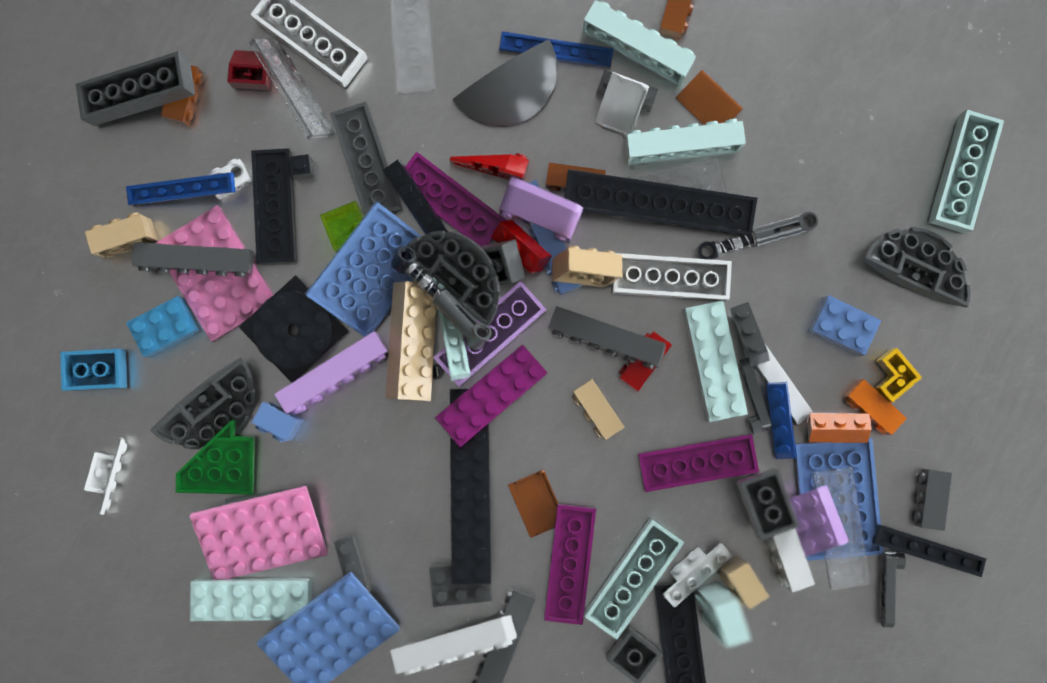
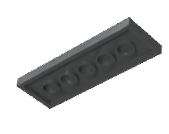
M365 101L330 113L364 216L376 201L391 213L402 210L397 191L383 171L388 165L367 102Z

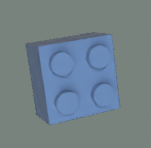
M262 402L251 423L255 424V428L263 433L274 434L272 436L274 439L280 442L294 440L304 419L293 414H286L283 408L272 402Z

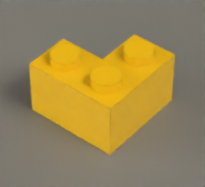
M898 348L889 349L876 360L888 376L874 388L890 403H893L922 378Z

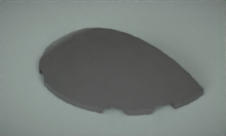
M550 40L542 42L502 64L470 85L452 100L468 117H472L488 126H513L532 118L546 105L556 84L557 59Z
M916 227L902 230L898 228L887 232L880 239L876 240L867 251L864 260L877 272L894 283L940 302L965 308L969 306L971 285L967 284L965 275L967 272L966 265L963 259L958 258L952 251L953 246L938 234Z
M434 231L412 240L407 247H410L416 253L419 268L423 269L426 275L429 274L437 279L459 299L458 302L481 323L489 327L498 308L500 292L498 277L493 263L485 251L468 237L453 232Z
M239 358L200 384L162 417L150 431L168 444L175 443L182 445L186 449H200L205 446L233 419L236 420V434L240 432L249 420L255 402L253 377L244 360Z

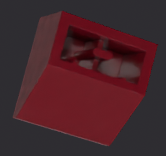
M235 50L229 62L227 82L232 88L270 91L273 52Z

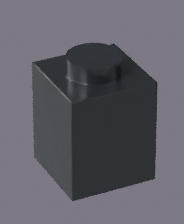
M308 154L289 157L291 175L295 180L314 177L313 161Z

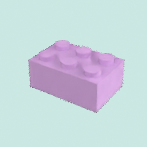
M827 485L789 498L799 527L795 529L805 557L849 542Z

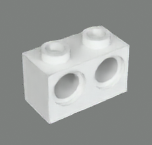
M240 159L230 160L226 163V166L215 168L209 172V175L234 173L236 170L241 169V175L234 178L236 192L253 183L244 162ZM233 193L218 194L215 196L221 200Z

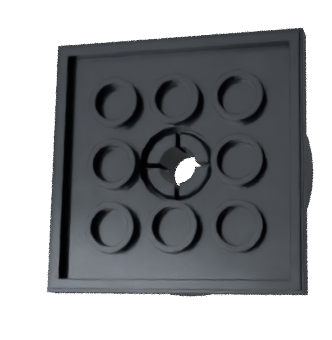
M297 275L266 300L256 312L239 326L244 334L257 346L260 353L273 363L291 383L348 332L346 327L333 314L306 296L305 293L309 288ZM294 324L298 327L296 335L289 334V325Z

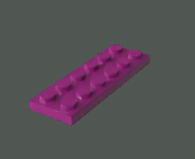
M418 152L406 164V169L438 217L479 246L489 245L493 241L491 235L500 222L507 221L505 218Z
M522 344L439 413L435 420L460 448L547 375V372Z
M752 434L638 454L645 492L759 472Z
M557 504L544 621L583 625L596 508Z

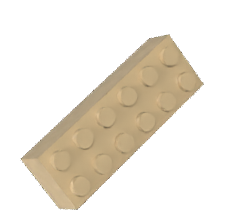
M393 282L385 398L431 401L437 307L432 303L433 297L427 295V291H423L418 286V283Z

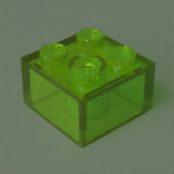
M356 201L320 214L332 248L336 253L364 218Z

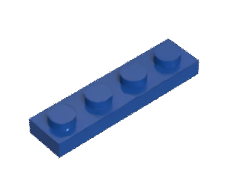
M768 383L767 393L776 459H795L796 448L788 383Z

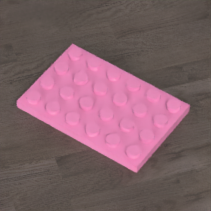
M218 205L155 243L245 249ZM254 262L252 274H246V277H235V273H227V276H216L215 272H208V275H198L196 271H189V274L177 273V270H170L169 272L211 342L239 327L266 300L273 296L272 291Z
M306 486L198 511L190 515L213 579H230L327 556L328 551Z

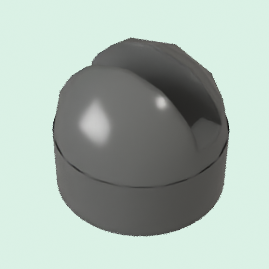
M433 364L432 379H440L444 374V370L440 365Z

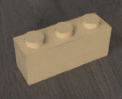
M593 379L573 391L574 396L572 398L578 407L580 405L585 410L583 415L588 422H593L596 427L593 430L599 439L603 437L604 440H607L625 428Z

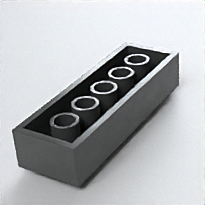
M178 51L76 83L80 118L93 126L195 95L190 59Z

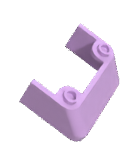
M513 177L510 178L499 208L500 215L508 219L520 217L552 231L555 234L554 238L563 242L566 241V243H570L583 211V207Z

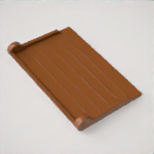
M703 70L675 97L703 125L711 121H718V124L725 123L726 120L734 119L743 109Z
M544 470L508 485L530 538L555 528L558 501Z

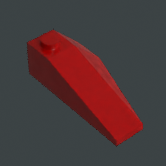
M519 153L515 155L451 156L449 159L452 165L510 181L511 177L524 181L529 166V159H526L527 156Z

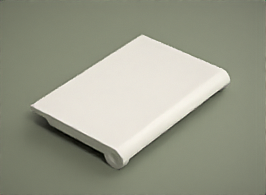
M612 72L594 123L621 133L626 137L634 129L649 86Z

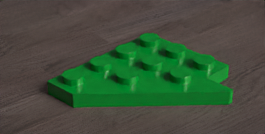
M231 420L176 473V493L253 495L255 436H236V420Z

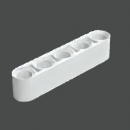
M767 347L770 361L754 367L766 384L774 382L788 383L792 421L798 426L806 421L810 413L813 412Z

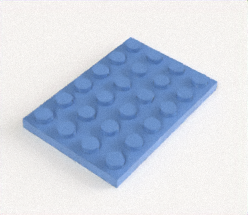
M376 201L305 293L306 296L366 337L374 332L392 308L393 282L413 281L414 278L409 277L406 273L396 272L392 268L391 261L401 247L407 246L412 240L421 237V235Z
M869 438L868 443L814 442L795 444L799 495L827 485L849 541L840 546L806 556V560L884 554L883 546L872 543L876 525H881L873 439Z
M350 572L259 639L257 645L292 683H329L400 631V626L355 575Z

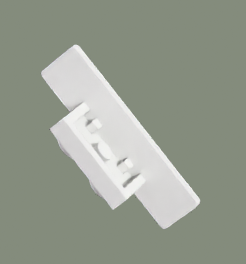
M118 437L113 455L93 452L85 480L84 490L102 494L98 507L100 515H104L105 511L109 510L111 503L109 495L110 492H114L116 481H114L115 474L119 473L121 468L120 456L121 454L124 455L127 444L120 437Z
M722 543L707 555L697 547L669 572L677 582L663 593L664 597L673 607H676L732 558V555Z

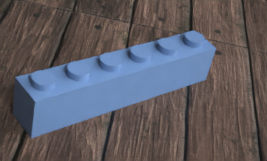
M537 180L529 182V184L540 188ZM529 222L531 227L528 230L530 236L534 240L536 239L537 243L552 255L545 266L547 274L552 275V259L559 255L560 252L566 250V246L563 241L554 238L555 234L552 231ZM551 282L554 291L559 292L560 295L582 286L580 284Z

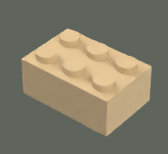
M139 213L129 214L123 220H111L109 224L104 226H92L89 231L84 232L91 254L103 259L133 250L134 242L155 243L159 241L153 221Z
M569 246L552 259V281L605 288L623 277L622 255L615 254L614 251L598 252L594 248L584 250L578 246Z
M738 555L719 568L721 572L718 574L719 577L731 589L729 592L738 599L742 607L746 606L750 610L770 597L748 562Z

